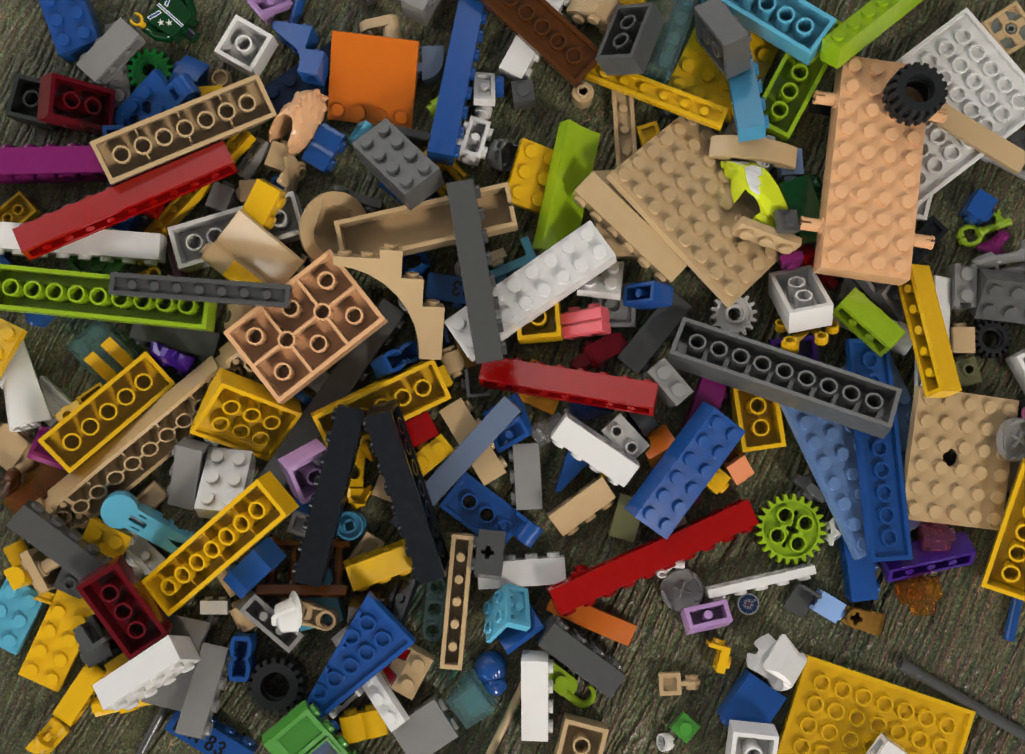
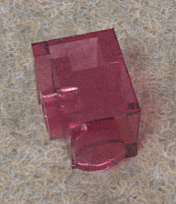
M920 521L918 535L922 551H950L952 542H955L954 528H949V524Z

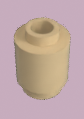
M582 81L576 88L573 87L571 101L575 107L584 109L590 106L594 95L592 85Z
M455 345L443 349L440 362L442 365H445L449 375L455 379L465 374L464 369L467 366L459 349H456Z
M238 599L231 604L232 608L229 609V612L237 628L241 629L244 633L256 627V625L236 608V605L241 601V599Z

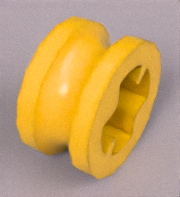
M37 590L38 595L33 600L49 605L53 604L54 593L47 591L40 594Z

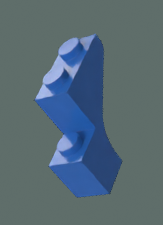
M273 20L272 28L278 34L280 41L300 57L297 72L303 82L324 86L330 70V60L324 51L316 49L320 38L313 26L306 23L295 24L289 21Z

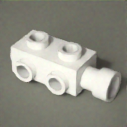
M476 105L475 116L471 115L469 121H464L465 136L464 139L459 138L457 144L461 145L458 160L467 165L478 166L480 159L485 160L488 147L484 145L486 140H491L494 130L490 128L491 121H488L493 111L491 106L482 107Z

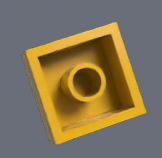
M560 302L517 331L518 341L521 345L564 341Z

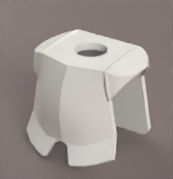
M769 633L761 636L754 642L758 652L756 654L747 653V668L766 678L771 687L776 691H785L792 688L807 663L806 655L799 653L785 634H781L777 641Z

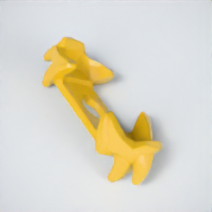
M367 440L360 442L355 462L359 473L355 479L351 478L346 502L351 504L350 511L365 506L368 497L374 489L373 485L366 488L363 486L365 458L372 462L376 460Z

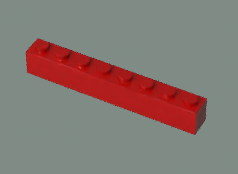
M504 358L502 361L484 363L481 366L478 378L481 387L649 416H654L658 396V383L650 379L636 380L626 375L617 377L611 376L606 372L593 373L583 368L575 370L563 365H546L540 361L526 362L520 358Z

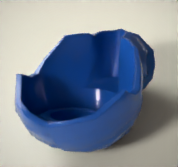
M495 650L481 653L475 660V672L484 683L487 692L494 696H499L507 689L505 679L507 673L506 658Z

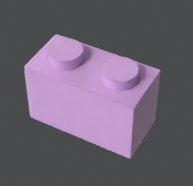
M727 599L684 608L680 613L686 635L725 627L733 621Z

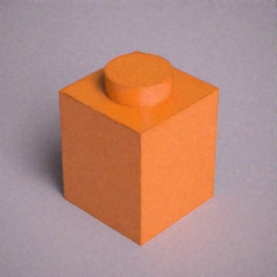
M734 447L721 465L724 472L731 477V480L736 485L744 482L754 474L747 458L736 447Z

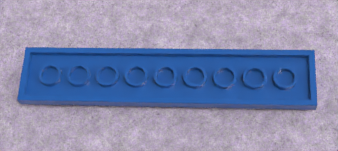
M859 338L844 340L847 370L849 372L894 386L890 350L880 357ZM896 410L892 428L884 439L854 429L867 562L913 559Z

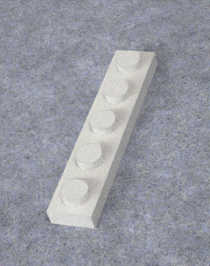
M805 563L706 586L704 590L709 599L712 598L713 601L725 599V595L734 593V596L744 595L749 589L755 588V591L768 589V585L775 583L777 586L789 584V580L793 579L798 581L811 579L810 575L817 573L815 565Z
M349 626L344 627L331 639L336 648ZM380 672L362 686L390 732H393L410 719Z

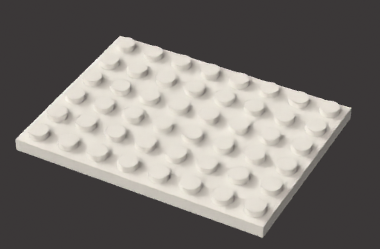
M967 7L895 61L905 64L910 63L911 65L914 62H920L921 66L927 63L931 69L933 67L937 68L936 72L943 74L942 80L946 81L948 85L945 90H948L945 103L1005 139L1025 125V73ZM926 121L918 206L984 156L983 153L978 152L929 121Z

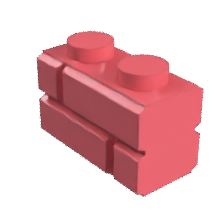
M600 303L588 304L586 309H581V307L568 308V312L561 313L563 338L576 340L610 334L609 309L601 306Z

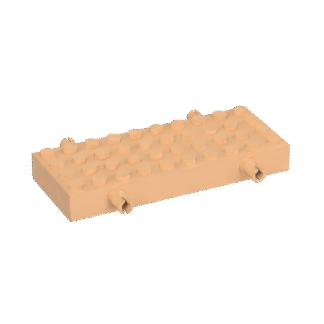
M853 56L835 70L833 93L819 90L814 92L813 99L815 100L812 103L831 106L819 219L801 216L799 219L801 230L817 232L813 273L901 286L910 280L913 247L932 250L935 242H931V240L934 241L935 236L915 233L926 122H922L917 126H914V124L905 126V122L899 124L896 122L897 119L895 117L892 119L889 117L891 113L885 111L884 106L886 103H882L883 89L901 67L903 68L907 65L905 63ZM906 87L907 94L911 99L923 102L922 95L917 89ZM940 109L928 121L943 124L947 118V115L943 114H947V109Z

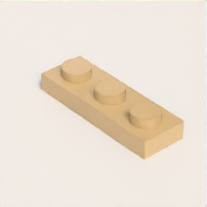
M744 216L732 227V235L754 242L762 247L776 250L781 254L795 252L802 245L801 237L793 234H777L776 228Z

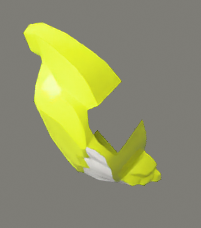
M730 159V161H720V165L724 169L723 173L731 180L733 202L735 203L746 189L748 193L755 197L760 207V213L754 216L752 220L776 228L773 212L778 209L788 210V206L780 188L768 170L750 161L744 162Z

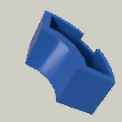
M186 55L181 61L177 60L175 62L168 82L170 83L180 74L188 73L197 86H206L208 84L210 65Z
M267 537L263 542L261 540L250 548L251 552L240 563L235 561L226 569L228 574L223 580L240 599L256 587L270 571H273L287 557L270 537Z

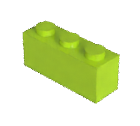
M856 287L833 309V315L880 357L887 353L906 333Z

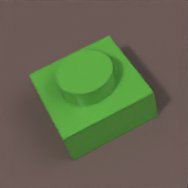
M684 710L669 726L686 744L701 728Z

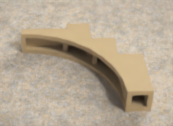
M385 243L384 247H379V256H376L375 252L361 251V255L352 254L351 250H338V253H333V265L348 267L366 273L385 284L395 293L408 310L414 323L419 359L441 360L445 307L443 303L435 299H427L426 303L423 302L424 278L419 276L418 272H406L405 275H402L403 250L398 248V244Z

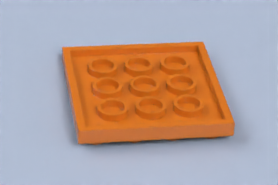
M332 30L327 119L354 123L367 120L372 125H377L387 118L393 125L413 129L420 41Z

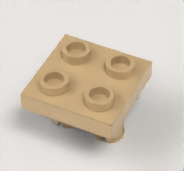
M37 548L29 549L19 554L22 559L21 564L23 568L29 572L32 577V585L40 594L56 589L53 585L59 575V569L62 568L60 565Z

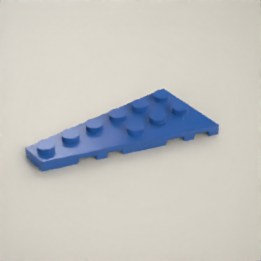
M371 591L368 592L306 700L310 705L314 703L321 712L319 715L321 718H324L416 641V638Z

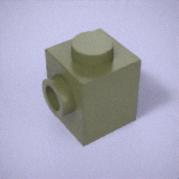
M966 354L953 357L961 387L982 382L975 356L966 357Z

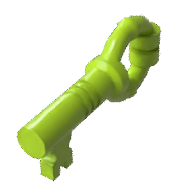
M998 209L992 216V218H995L994 223L983 227L965 224L958 230L955 237L959 245L976 247L982 242L984 235L1011 226L1012 220L1010 217L1004 219ZM968 229L974 230L977 239L968 242L964 231Z

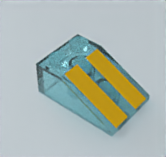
M95 320L66 345L75 358L103 385L139 357V354L109 321Z

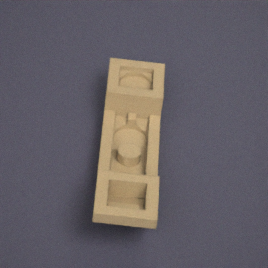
M714 135L710 138L708 158L728 161L731 158L772 163L773 167L795 170L798 148L767 138L739 142L737 135Z

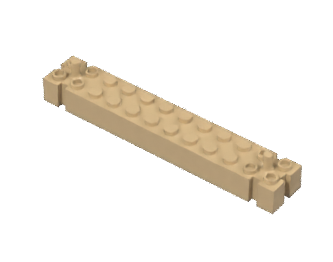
M228 341L218 349L220 352L219 356L214 358L211 355L73 472L67 474L49 489L46 499L39 498L36 501L40 502L48 513L60 517L64 525L69 529H77L78 527L84 529L93 516L98 517L101 515V506L110 493L123 490L130 491L172 456V450L176 443L178 444L184 437L192 439L196 436L189 433V430L209 384L220 368L258 383L261 380L232 343Z

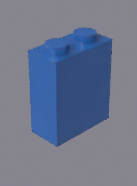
M745 668L716 712L721 717L720 721L727 727H729V719L770 724L787 698Z

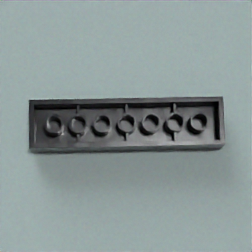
M397 398L372 405L364 417L363 426L365 432L370 434L372 440L370 441L372 453L377 455L379 461L377 462L379 474L384 476L386 482L384 483L387 496L391 497L392 513L394 516H397L399 521V534L401 537H404L406 554L408 557H411L413 562V575L418 577L420 584L446 578L450 556L399 400Z

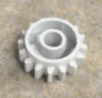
M747 295L744 298L740 297L727 308L720 300L715 299L713 303L716 306L709 308V311L713 312V315L709 317L710 320L714 321L712 326L738 335L739 333L742 336L747 335L745 329L752 330L753 326L750 323L757 322L753 315L758 313V311L751 308L755 303H748L749 296ZM729 310H734L737 313L736 320L729 318Z

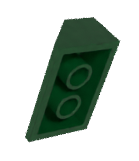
M807 174L777 184L788 206V210L797 211L798 220L801 216L819 219L821 189L823 185L818 176ZM801 230L795 234L802 238L801 246L816 243L817 232Z

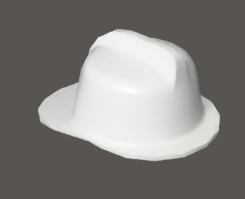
M294 590L287 599L275 605L274 615L271 617L272 626H278L282 633L296 632L298 634L302 624L301 602Z

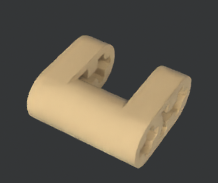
M388 14L363 20L359 24L360 33L403 39L397 15Z

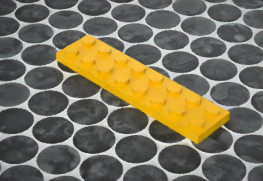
M95 516L90 519L82 536L88 543L97 545L105 556L112 558L120 554L124 557L134 537L133 534L123 529L109 527L103 520ZM57 589L52 600L53 604L50 605L18 675L59 693L80 652L73 629L86 623L88 617L95 613L83 597L79 599Z

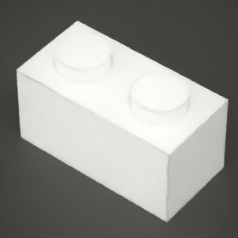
M206 596L205 599L200 600V614L227 615L230 613L231 599H227L226 596H220L218 599H213V596Z

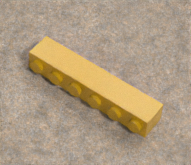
M912 264L910 280L898 286L925 397L946 398L962 391L930 266Z

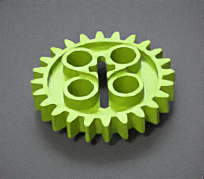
M791 493L789 499L787 494H782L781 500L778 496H773L774 503L767 500L768 508L760 507L763 515H756L760 519V523L755 525L759 528V531L754 532V535L761 537L756 541L757 544H764L761 551L766 552L769 550V558H773L776 555L775 561L780 563L783 559L786 565H789L790 560H792L793 564L798 565V558L806 562V555L813 558L812 550L820 551L817 543H824L820 535L826 534V532L821 530V527L825 526L826 523L819 521L824 515L816 514L819 507H811L812 501L809 500L804 503V496L800 495L796 499V494ZM783 509H786L788 512V517L785 520H781L779 517V513ZM803 517L808 519V525L805 528L800 527V520ZM791 526L794 528L793 532L786 530V527ZM778 529L780 537L778 540L773 541L771 537L772 532ZM798 537L800 539V546L794 549L792 541Z

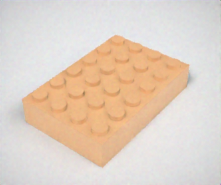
M331 249L285 283L293 286L291 309L256 306L223 332L278 403H286L388 322L346 267L333 265L334 252Z

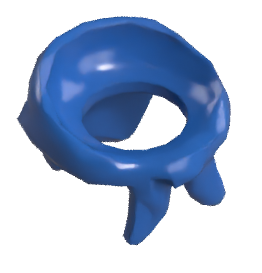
M425 252L403 256L402 275H405L406 272H418L419 276H423V278L428 275L431 261ZM411 255H418L422 259V263L413 269H407L405 266L406 259Z

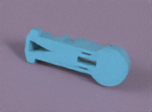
M124 490L110 493L105 498L100 509L101 517L109 527L115 529L127 528L171 554L195 534L187 529H178V526L174 525L173 519L168 521L163 518V513L140 503L133 494Z

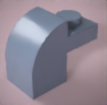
M422 46V63H418L417 80L422 78L423 85L430 86L436 83L444 73V46Z

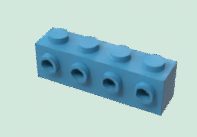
M753 57L750 59L751 69L727 79L739 142L766 138V129L769 128L768 115L763 114V111L766 110L765 98L760 97L762 82L761 79L757 80L756 77L759 75L758 62H753Z

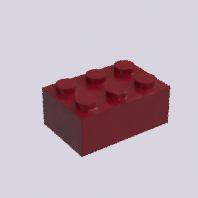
M51 72L40 78L37 121L103 136L102 125H113L116 90Z

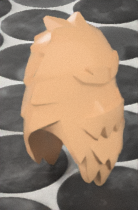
M320 89L296 92L293 100L282 107L272 122L269 130V142L272 143L273 140L279 141L291 131L287 147H289L288 154L293 155L303 151L311 139H313L319 124L324 119L325 112L327 111L325 101L329 97L321 94Z

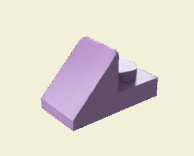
M247 0L258 16L268 25H271L275 14L287 11L293 6L291 0Z

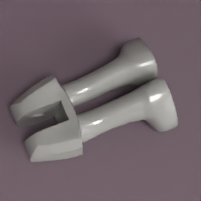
M1025 239L1021 241L1020 249L1017 251L996 255L993 252L985 253L972 259L971 264H977V270L985 268L1025 273ZM1021 262L1018 265L999 268V265Z

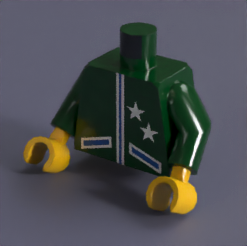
M161 0L144 18L146 22L143 21V16L138 12L133 13L140 19L138 24L129 19L132 26H140L145 34L158 42L171 43L174 41L180 44L186 38L193 44L200 37V34L194 29L198 25V21L195 18L197 10L194 0Z

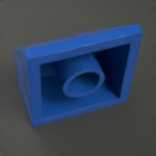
M530 601L531 628L526 632L506 627L497 636L507 654L544 629L543 619Z

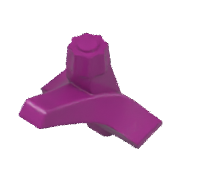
M1003 228L997 230L990 240L981 242L977 245L976 249L984 253L993 252L995 255L1004 254L1002 246L1008 240L1010 234Z

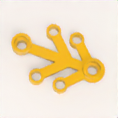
M777 319L775 321V330L777 332H786L787 330L782 320ZM832 320V325L825 326V332L820 328L796 332L793 336H786L781 341V349L798 354L799 342L810 331L815 338V344L826 345L828 344V334H837L839 332V323Z

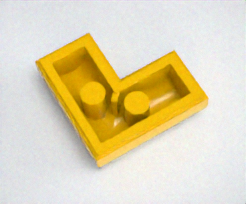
M24 539L3 548L12 566L5 569L4 574L13 590L32 585V577L21 564L22 559L19 555L29 550Z

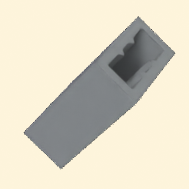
M665 357L655 362L641 374L644 379H650L658 383V396L669 408L679 405L694 392Z
M435 694L407 712L410 719L392 732L405 754H433L459 736L460 725L454 716L450 717L446 711L448 706L443 698L439 699Z

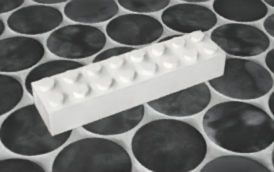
M591 220L492 288L493 295L498 296L500 310H496L497 319L502 318L504 332H500L501 341L617 262L616 254ZM467 306L446 319L444 323L466 356L473 362L475 354Z

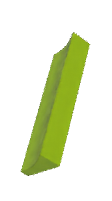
M570 119L559 123L532 249L545 252L581 227L585 207L581 208L578 206L572 194L591 174L594 168L601 134L587 129Z

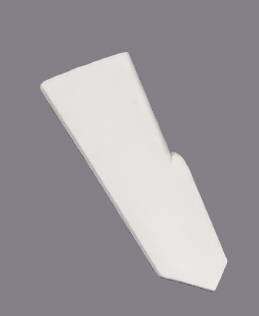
M23 339L0 379V387L4 392L8 428L11 432H22L41 426V422L52 420Z

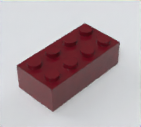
M122 554L81 578L77 584L76 589L129 661L167 635H170L173 625Z

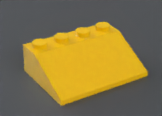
M220 368L209 384L189 433L233 449L253 451L255 457L270 461L302 415L300 400L292 397L284 404L278 403L265 385Z

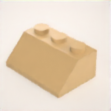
M598 475L549 511L547 515L562 536L566 534L571 536L579 530L578 525L583 521L588 523L597 516L595 512L601 508L606 510L614 504L613 499L616 496L604 478Z

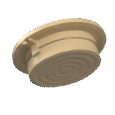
M329 191L316 196L307 204L300 220L299 235L304 251L313 261L329 249L334 253H338L340 249L334 221L366 214L361 203L347 193Z

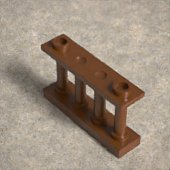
M270 537L281 550H291L289 581L286 582V585H277L278 582H275L276 567L267 574V580L264 582V585H257L256 594L259 597L288 598L294 590L299 598H349L350 589L342 582L344 550H352L353 547L350 541L336 538L333 548L335 550L333 582H331V585H322L318 588L310 585H300L299 582L293 581L295 574L292 573L295 561L299 560L300 552H298L300 541H281V538Z

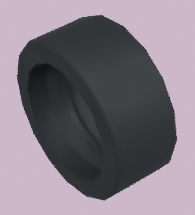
M625 412L643 436H647L659 427L654 416Z

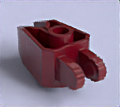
M610 333L595 342L592 338L582 344L583 349L579 351L580 355L570 361L569 367L575 370L588 367L589 370L595 368L597 371L607 365V360L621 353L627 342L622 333Z

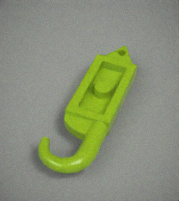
M554 661L553 673H549V679L554 682L553 690L579 708L591 706L596 699L595 688L589 684L590 697L587 700L580 699L575 695L578 686L576 678Z

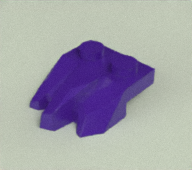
M151 340L149 355L156 359L158 365L168 368V365L176 368V373L187 376L198 367L194 365L195 357L159 341Z

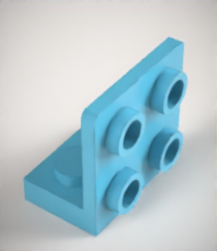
M504 583L485 602L483 613L485 614L484 633L486 634L487 643H491L506 627L526 632L531 628L528 588Z

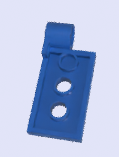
M154 69L114 112L113 122L115 125H132L135 123L136 116H138L139 121H142L200 97L201 91L188 73L178 75L169 83L160 69ZM149 102H150L151 105H152V106H151V113L148 111V103H149Z
M466 471L439 505V507L476 535H479V529L506 532V543L514 535L519 541L531 548L544 531ZM468 495L476 499V504L472 508L466 507L463 503L464 498ZM488 508L492 510L493 518L491 520L485 521L481 518V511Z

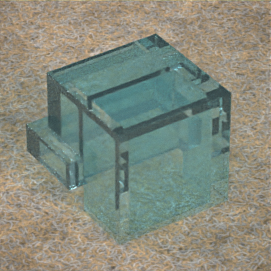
M473 668L465 673L461 683L453 688L445 700L466 730L492 714L498 705L493 695L487 692L484 683L479 679Z

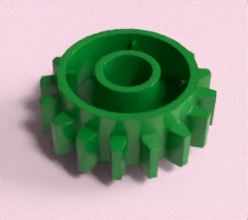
M144 48V54L137 51L138 57L136 59L130 58L133 65H127V68L131 71L127 74V77L131 80L130 84L134 88H137L154 69H160L167 81L173 72V65H171L173 61L163 51L159 53L156 48H153L152 52Z

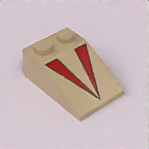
M413 644L394 659L390 667L386 666L380 673L392 690L413 700L435 655Z

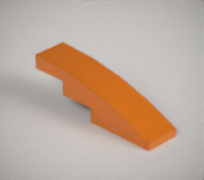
M550 599L546 610L560 616ZM582 605L576 608L575 613L569 616H560L626 646H629L637 628L635 624L593 605L588 607Z

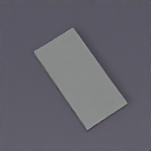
M172 614L168 619L173 625L170 635L190 637L199 654L203 642L205 643L210 622ZM195 667L189 672L180 673L176 676L174 682L166 686L162 685L157 689L158 692L148 698L144 697L141 702L182 711Z

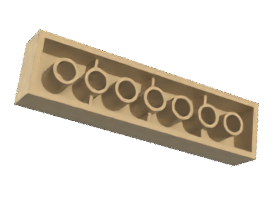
M255 74L92 140L90 144L110 184L114 186L131 177L143 174L150 169L186 156L193 151L208 147L212 143L220 142L273 120L277 114L259 74Z

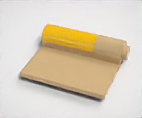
M242 209L236 213L216 241L212 244L208 242L200 251L203 254L201 259L227 280L285 284L305 262Z

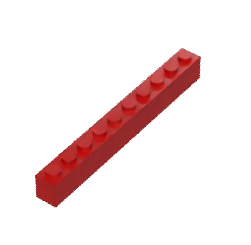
M224 141L212 143L207 148L193 151L188 156L172 160L157 169H150L145 174L131 177L116 186L107 187L102 192L88 195L83 200L67 204L57 211L45 213L40 218L24 222L12 230L21 252L29 260H33L233 175L238 170Z
M741 498L674 529L667 540L662 536L656 537L546 589L556 612L560 616H569L575 613L576 608L582 605L588 607L595 604L596 599L599 597H610L616 594V590L621 587L626 589L634 586L636 580L640 578L649 579L655 576L656 571L662 568L664 570L676 566L675 562L681 559L683 561L690 560L695 557V553L701 550L703 552L715 548L714 544L720 541L726 543L733 540V535L740 532L741 534L748 533L759 522L749 499Z

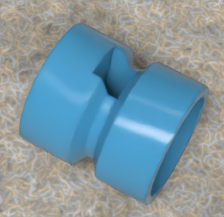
M349 510L343 513L337 532L338 536L345 540H354L363 535L368 525L366 516L358 510Z

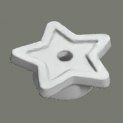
M834 518L828 522L822 520L820 522L826 523V525L821 527V529L826 534L820 535V538L826 539L828 544L833 546L834 541L838 540L842 534Z

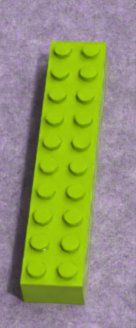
M0 264V311L214 332L217 303L113 296L108 294L110 275Z

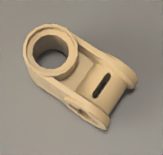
M300 599L302 607L301 625L328 631L339 623L340 614L336 609L309 599ZM324 614L331 615L333 619L332 624L324 622Z

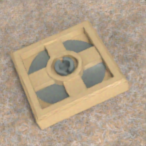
M1017 0L981 23L1008 55L1025 46V12Z

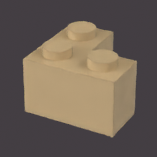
M571 0L566 12L572 16V20L577 24L591 23L605 36L616 6L622 4L618 0Z

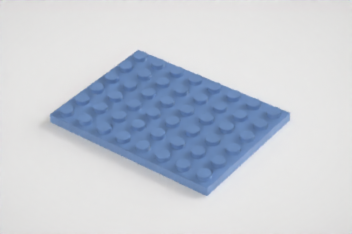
M891 357L894 386L902 389L897 407L902 465L904 468L913 400ZM847 364L840 367V369L848 371ZM779 404L853 559L859 560L865 557L867 554L854 429ZM909 520V529L912 531L926 522Z

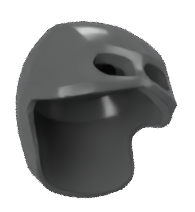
M507 138L494 139L487 150L486 161L488 165L498 171L511 172L518 145H514L512 140Z

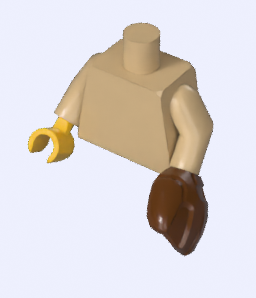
M0 423V465L7 471L4 476L6 485L1 491L3 498L9 497L19 488L22 474L34 464V460L27 458V455L34 441L30 434L36 428L22 432L9 431L8 423Z

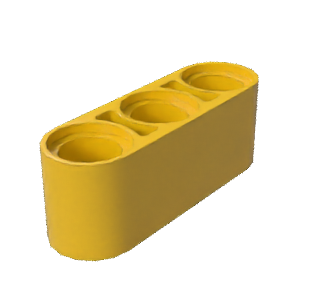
M86 664L53 711V716L72 727L96 695L92 685L106 677V671L97 664L91 668H88Z

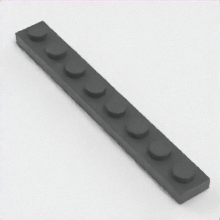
M111 272L108 294L113 296L291 309L293 286L287 284Z

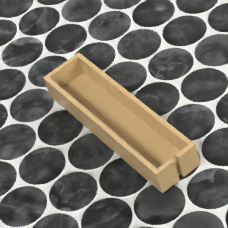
M508 182L480 188L481 198L477 200L478 206L483 207L485 220L481 221L482 229H487L488 237L517 231L518 225ZM448 195L425 200L411 211L403 205L334 221L339 249L351 250L352 254L361 255V251L375 252L376 256H379V247H384L385 243L398 244V248L403 250V256L456 244Z

